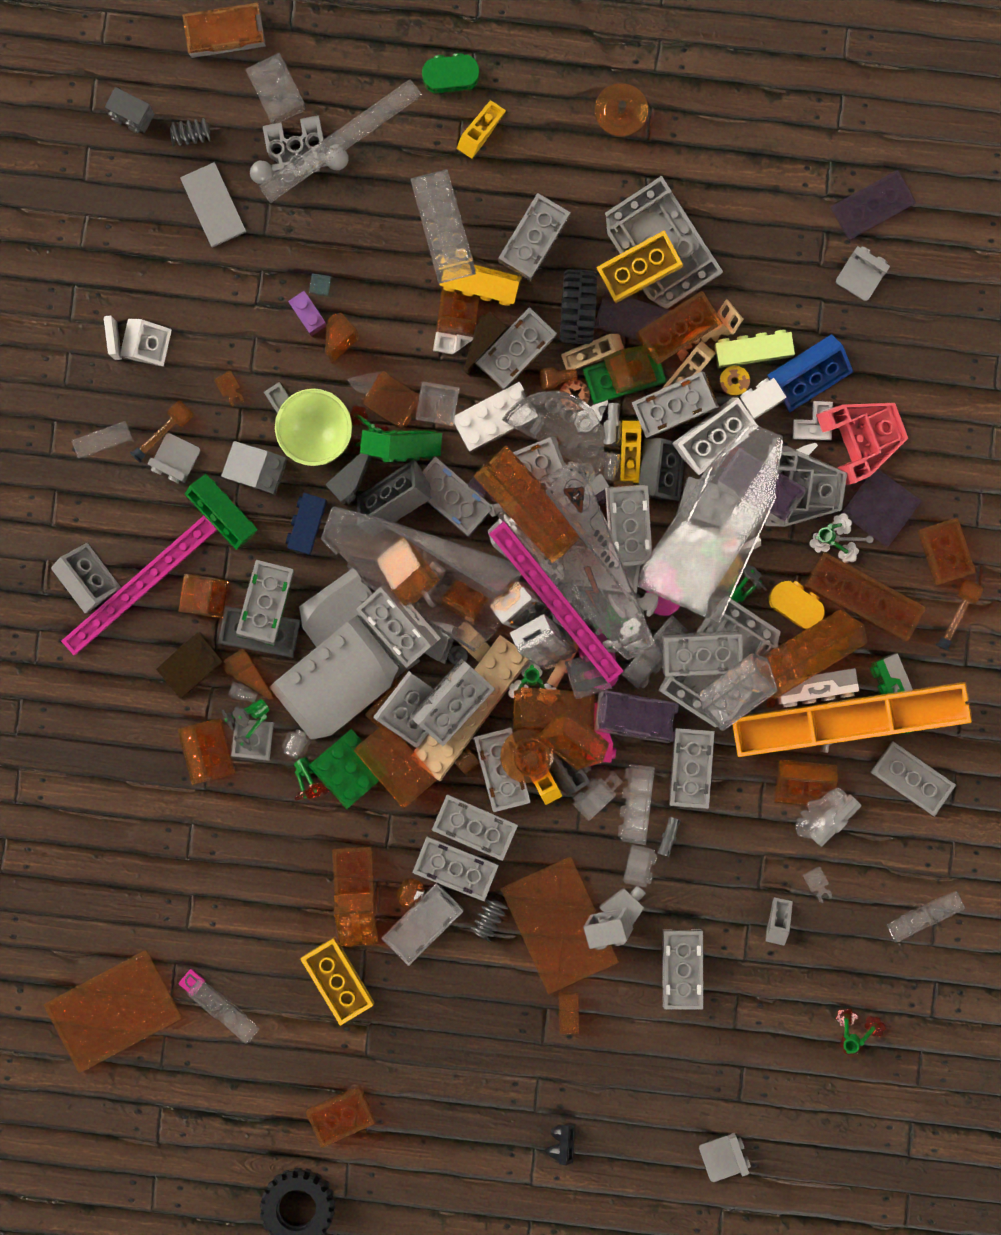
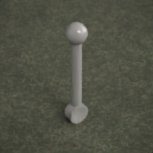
M836 535L835 539L837 543L840 541H866L867 543H872L874 540L872 536L864 538L840 537L839 535Z

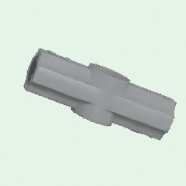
M848 794L836 808L831 809L824 816L823 821L809 836L822 847L835 833H838L845 827L848 819L862 805Z

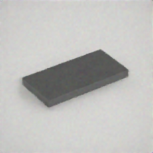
M225 606L218 644L294 658L301 620L282 617L275 645L270 646L261 641L238 638L236 631L242 609Z

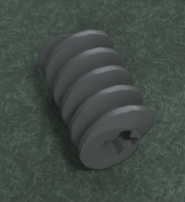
M202 118L201 124H199L197 119H194L193 125H191L189 120H187L186 126L183 125L182 121H179L178 127H176L174 122L171 124L170 135L173 147L175 141H177L179 146H182L183 140L186 145H189L190 139H192L194 144H197L198 138L204 143L205 137L211 142L209 125L204 118Z
M493 898L492 900H485L489 905L488 907L482 906L485 913H478L481 920L474 921L478 927H471L475 934L490 942L491 940L487 936L494 937L495 935L491 929H498L495 922L501 923L502 920L499 916H505V912L502 909L509 908Z

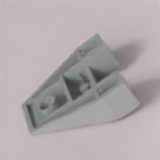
M770 445L767 464L774 470L784 471L783 481H789L805 491L802 500L784 527L842 510L847 479L846 472L789 446ZM760 513L759 520L766 526H781Z

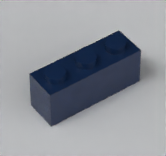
M304 493L303 497L299 496L296 506L299 508L298 514H294L291 526H294L292 534L288 533L285 544H288V549L311 556L327 504L326 499Z

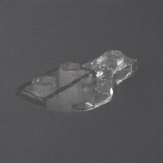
M955 891L900 916L899 919L887 924V927L894 942H899L930 925H935L964 910L965 907L958 892Z
M198 979L187 992L195 1002L211 1016L223 1023L245 1044H248L260 1029L247 1018L245 1013L203 980Z

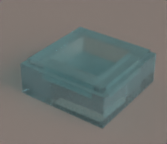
M312 273L309 293L328 296L331 276Z

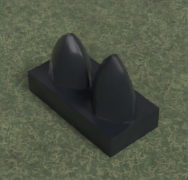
M574 1123L558 1125L550 1130V1134L560 1141V1144L548 1147L545 1152L551 1158L559 1161L560 1165L573 1163L576 1125Z

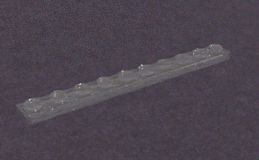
M409 79L260 184L259 189L270 203L331 161L336 155L348 149L420 98L422 93Z

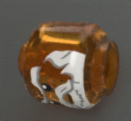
M414 878L404 880L396 892L399 904L405 908H409V906L416 907L424 895L423 884Z

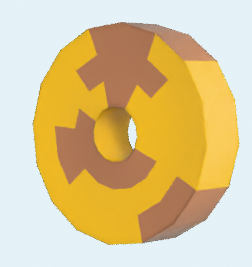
M733 365L727 367L722 372L719 384L725 394L739 396L747 391L750 385V377L744 368ZM737 378L738 383L733 384L731 379Z

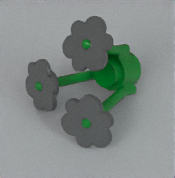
M731 557V561L734 562L736 569L729 585L725 589L727 592L726 596L738 603L739 601L743 602L756 588L767 590L762 580L759 579L762 577L761 573L755 567ZM741 568L746 577L739 586H733ZM749 579L753 580L754 585L743 594L742 588Z
M262 699L244 709L235 707V710L232 712L233 715L230 713L226 714L224 709L222 710L225 722H227L231 730H233L232 723H234V718H236L239 725L241 724L245 728L248 726L249 714L255 719L259 718L245 737L234 736V740L238 744L251 751L252 748L248 739L262 721L267 718L266 713L269 712V707Z

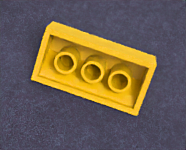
M448 258L444 263L439 285L444 286L443 289L454 292L456 289L462 291V294L466 296H473L475 294L481 296L480 299L492 301V299L499 300V304L510 306V304H514L516 301L522 276Z

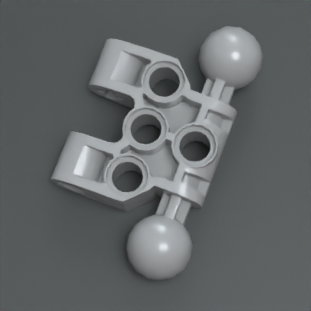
M319 115L300 119L302 136L300 137L293 136L285 139L281 122L263 126L267 153L271 159L279 164L271 165L266 161L259 160L251 166L250 177L255 183L265 185L272 180L273 176L281 175L282 179L304 176L309 173L319 172V168L325 166L339 171L345 168L349 161V156L345 149L338 146L330 148L325 155L319 156L325 148ZM312 141H319V145L316 147L310 146V143ZM295 144H299L301 146L298 150L291 149V147ZM275 148L282 149L279 154L272 153ZM298 162L304 163V166L300 169L294 167Z

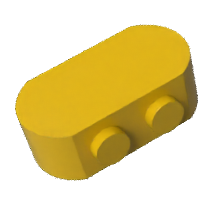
M784 581L775 585L769 593L771 608L801 629L813 628L822 621L824 606L818 601L820 598L816 594L805 592L803 590L804 586L797 581L793 583L791 581Z

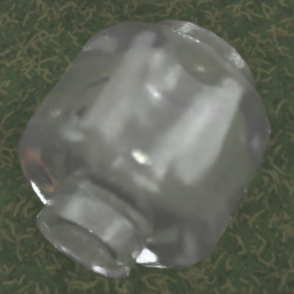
M298 729L296 732L289 731L282 743L283 753L295 759L303 757L310 745V740L306 738L307 734Z

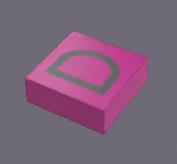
M191 968L178 984L193 996L206 980Z

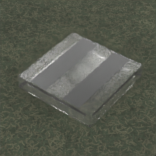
M587 656L565 662L575 699L612 689L611 684L603 678Z

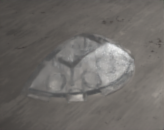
M561 391L538 392L518 401L501 419L538 441L556 436L562 455L593 474L598 475L605 457V432L595 411L582 399Z

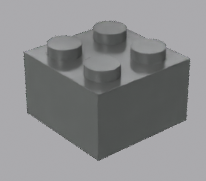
M116 87L105 105L108 116L111 117L113 122L119 125L124 123L128 126L129 130L137 134L139 131L145 134L155 115L148 103Z

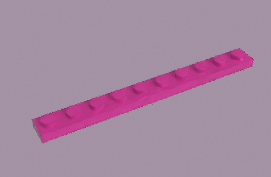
M202 516L61 642L75 656L213 535L217 529L205 516Z
M503 521L488 533L603 678L610 683L623 672L622 668L507 524Z

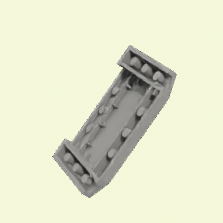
M662 176L605 213L607 234L620 254L664 230L674 249L675 243L680 238H688L693 242L694 251L692 255L686 258L679 256L683 264L682 268L643 289L650 300L663 308L669 309L723 274L722 269Z
M352 568L299 606L302 628L316 647L349 620L359 615L399 665L400 669L395 679L420 662L418 658L406 668L356 610L372 595V592L355 568Z
M725 594L713 606L695 635L741 632L743 673L669 676L664 679L659 689L660 692L715 728L722 722L735 717L777 655L779 635L781 631ZM718 637L717 640H726L727 637ZM718 667V670L727 669V667ZM679 669V671L689 672L688 669H686V670Z
M356 615L277 679L269 688L312 740L333 735L392 687L400 667L359 615Z

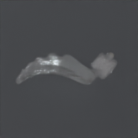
M835 788L825 794L822 799L809 801L807 803L809 810L801 811L800 814L804 818H798L797 822L799 823L795 824L797 835L810 839L812 834L815 838L817 831L821 834L825 833V825L830 828L833 827L836 811L846 803L847 795L845 792Z

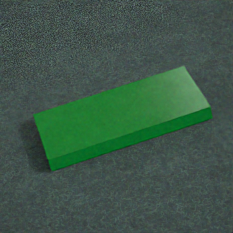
M656 346L641 350L636 355L634 376L637 388L628 391L617 358L582 369L593 405L667 383Z

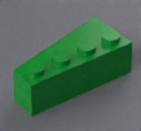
M362 430L360 453L380 457L384 462H394V459L396 461H407V458L409 460H420V457L431 460L433 456H441L443 433L430 430H393V432Z

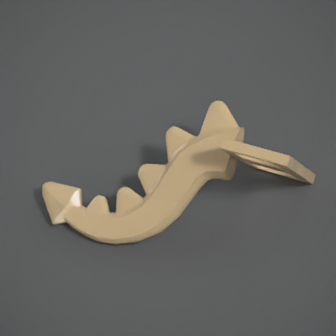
M728 299L725 300L716 314L721 321H718L711 327L699 328L686 337L681 350L677 353L681 361H684L689 354L687 349L692 348V342L698 344L700 338L703 343L707 342L709 338L716 342L720 335L729 336L736 332L743 321V317ZM728 305L730 310L724 318L722 315V311L724 310L725 306ZM736 315V317L738 318V322L735 325V327L732 328L730 323Z

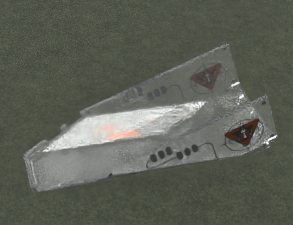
M570 463L521 489L499 513L498 517L507 524L582 620H587L597 629L594 632L599 636L602 633L613 642L610 646L627 660L654 650L656 644L609 526L587 475L580 466L576 467L575 464Z

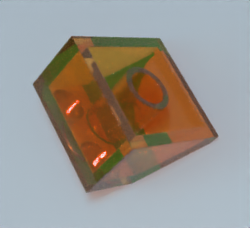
M644 345L622 349L604 357L616 394L631 391L657 381Z

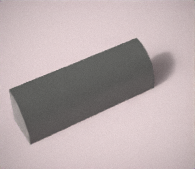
M549 717L526 731L567 796L590 783V780Z

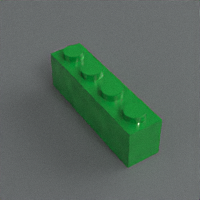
M207 474L192 483L185 492V496L236 550L250 540L258 530L254 523L247 519L241 509L234 505L228 495L222 492L215 481L209 478Z

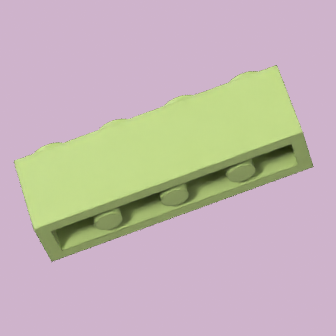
M786 330L775 331L773 335L759 333L753 338H748V335L739 336L737 340L730 341L729 338L720 339L714 345L717 369L733 365L738 366L791 358L795 355L792 332L786 333Z

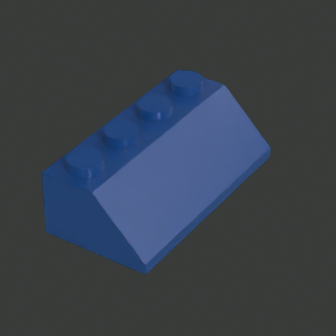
M831 334L768 374L769 380L774 378L786 396L782 403L790 413L853 373V369L843 345Z

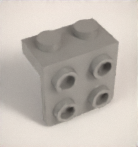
M857 246L837 277L836 284L863 301H867L890 266L882 257L876 258L871 255L869 249Z
M167 433L154 459L150 457L148 465L152 467L151 471L159 475L163 472L169 475V480L177 484L179 481L185 483L200 454V448Z
M735 1133L699 1146L711 1182H716L741 1173L742 1177L749 1174L750 1162L747 1156L743 1157L741 1150L744 1149L741 1138L737 1139Z

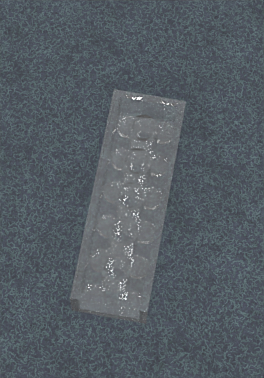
M445 169L411 178L413 193L438 284L476 274L448 170Z

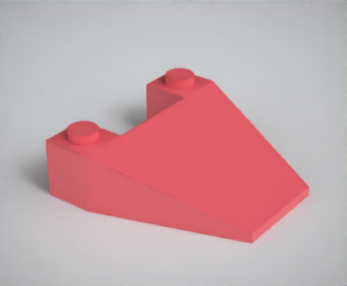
M895 403L845 404L816 414L822 432L836 428L840 430L851 462L838 467V469L847 473L846 485L854 484L870 477L908 439Z

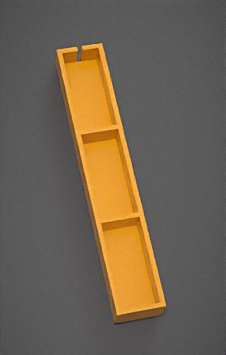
M966 682L736 716L732 718L737 754L738 757L972 723L970 703H965L969 700Z

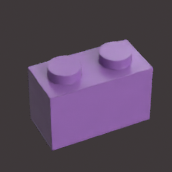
M305 291L288 301L311 336L327 326Z

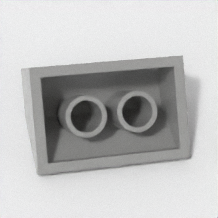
M88 543L61 556L51 567L52 571L84 613L96 608L121 589L120 585Z

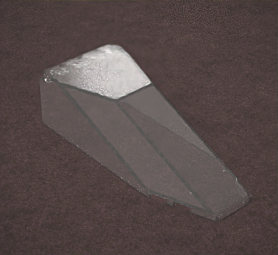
M749 422L741 428L707 467L649 556L638 576L640 579L638 587L653 592L655 595L669 600L671 597V602L684 608L688 605V610L720 623L775 501V485L779 475L777 474L778 459L781 458L783 436Z
M338 507L331 509L321 540L335 555L340 553L348 562L347 567L349 569L354 568L360 574L363 584L376 591L383 584L391 580L428 624L474 652L496 633V629H499L501 621L494 613L496 609L499 610L496 604L516 588L515 586L521 576L515 566L507 560L385 519ZM435 560L446 569L441 583L437 585L439 590L436 598L437 606L432 608L424 598V586L414 580L398 579V576L401 573L406 574L422 570Z

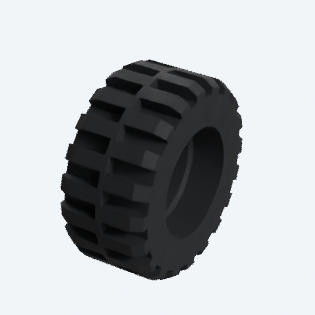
M576 269L564 271L560 341L563 343L590 344L593 342L597 295V273L595 271Z
M295 1168L292 1171L288 1169L283 1171L282 1174L275 1176L266 1187L260 1202V1218L264 1221L263 1227L265 1230H269L270 1235H324L330 1227L335 1213L334 1193L332 1189L330 1190L327 1180L324 1181L319 1173H311L312 1170L307 1168L305 1171L301 1170V1168ZM301 1190L308 1193L314 1199L316 1212L309 1222L293 1224L283 1217L280 1212V1201L287 1192Z

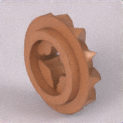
M570 380L564 383L560 389V401L570 410H579L587 405L590 391L582 381ZM570 389L573 391L581 389L578 394L580 401L576 398L568 400L571 396Z

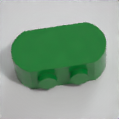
M455 53L451 57L436 55L423 66V83L426 89L433 94L472 90L479 81V66L473 57L464 55V53Z

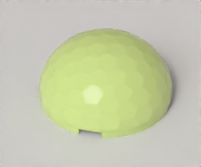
M306 389L291 395L282 404L276 416L275 433L279 446L288 457L295 462L307 466H318L334 461L345 451L352 435V422L347 407L334 394L321 389Z

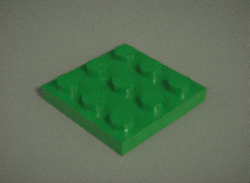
M352 729L309 765L310 769L346 809L389 773L386 767Z

